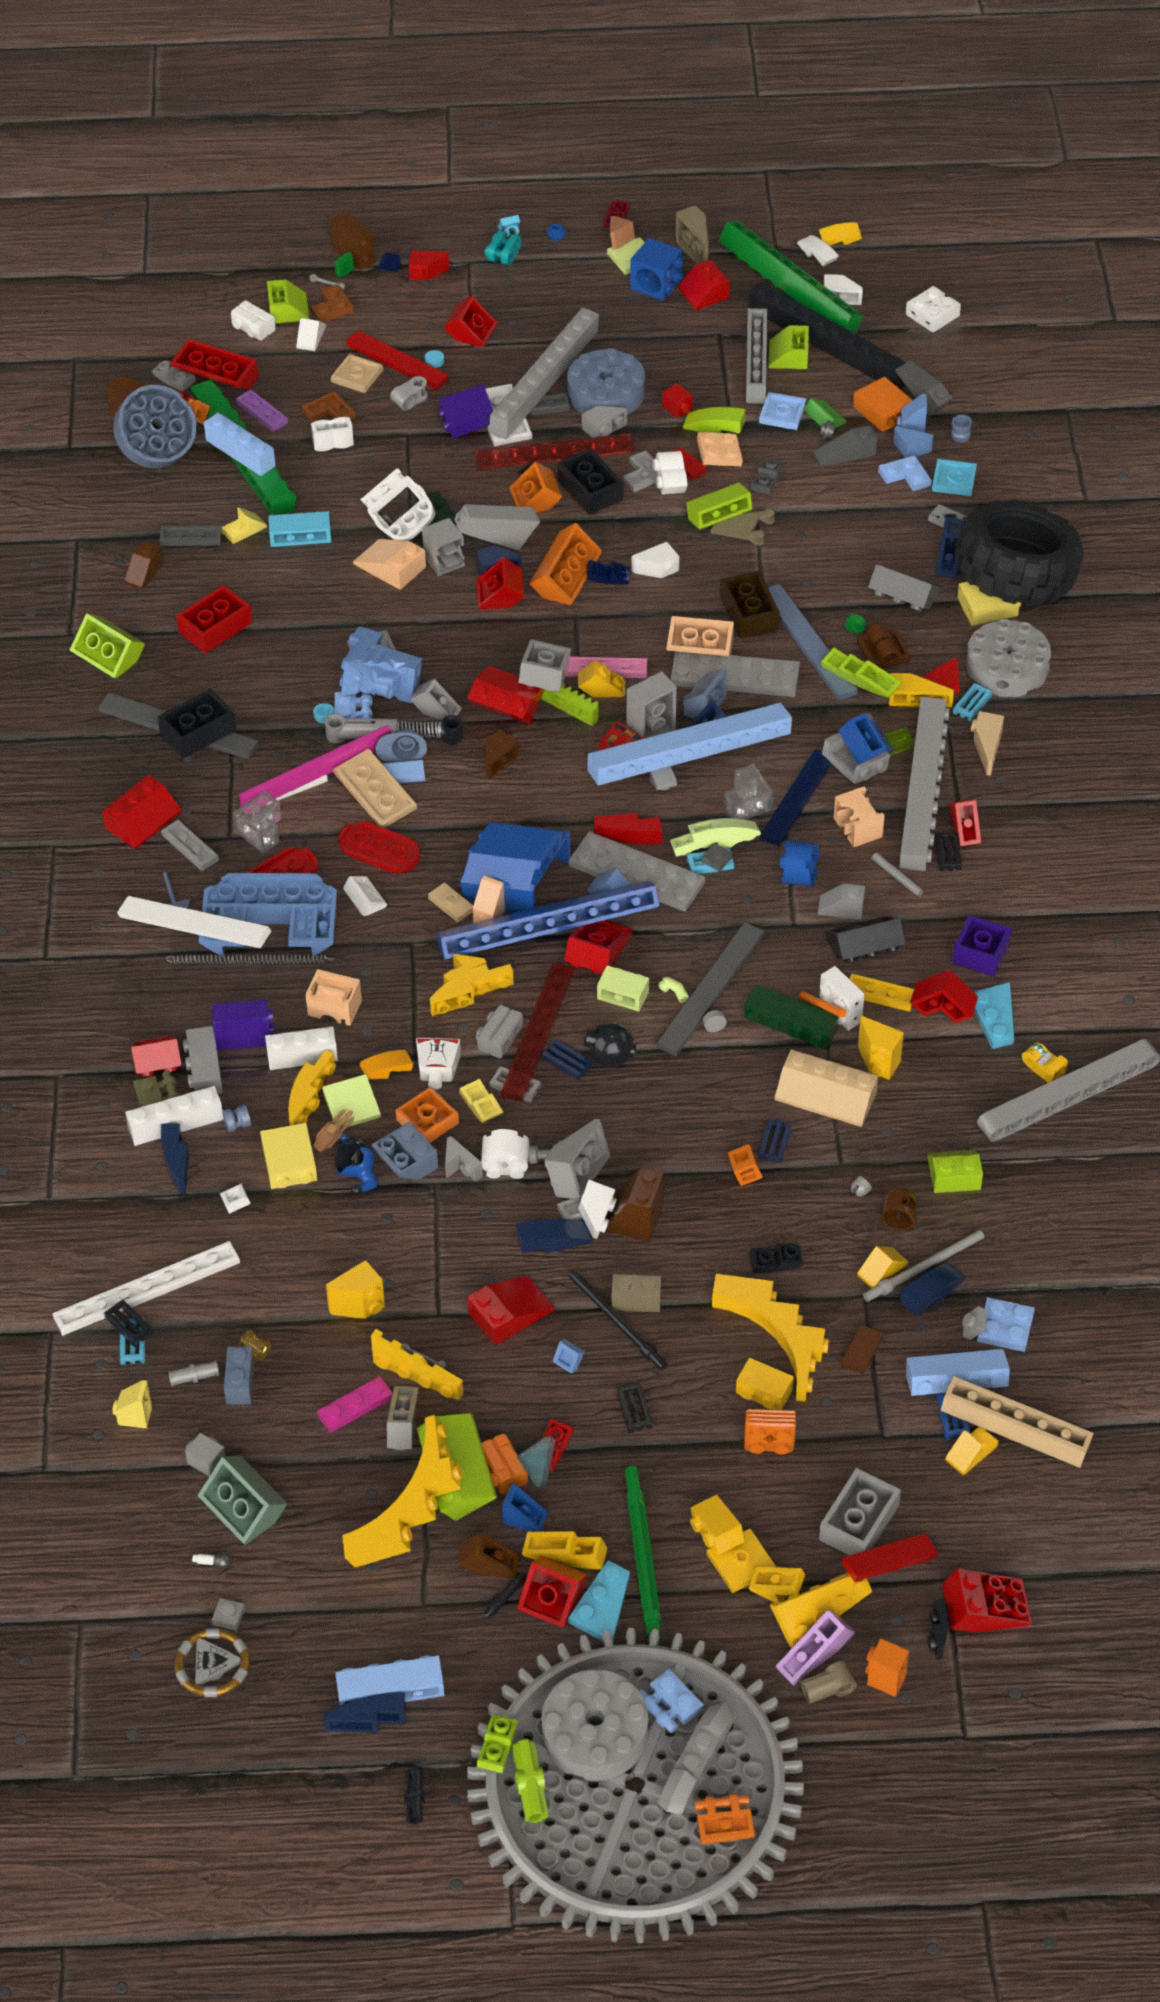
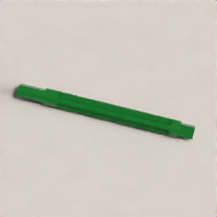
M630 1466L625 1468L628 1489L627 1502L644 1625L647 1627L648 1637L652 1629H658L661 1639L660 1624L662 1619L644 1492L641 1489L637 1466Z

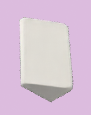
M349 876L343 889L363 916L370 915L387 906L367 876Z

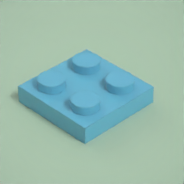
M937 459L932 491L972 496L977 464Z

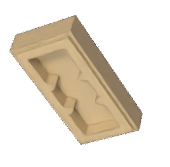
M445 882L428 894V899L457 923L473 913V905Z

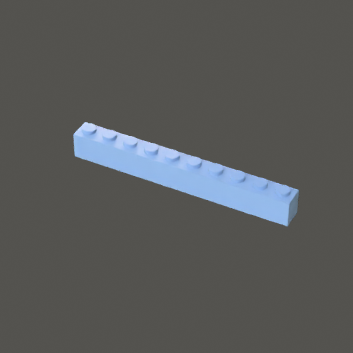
M781 703L596 751L588 754L587 771L599 786L791 734L792 716Z

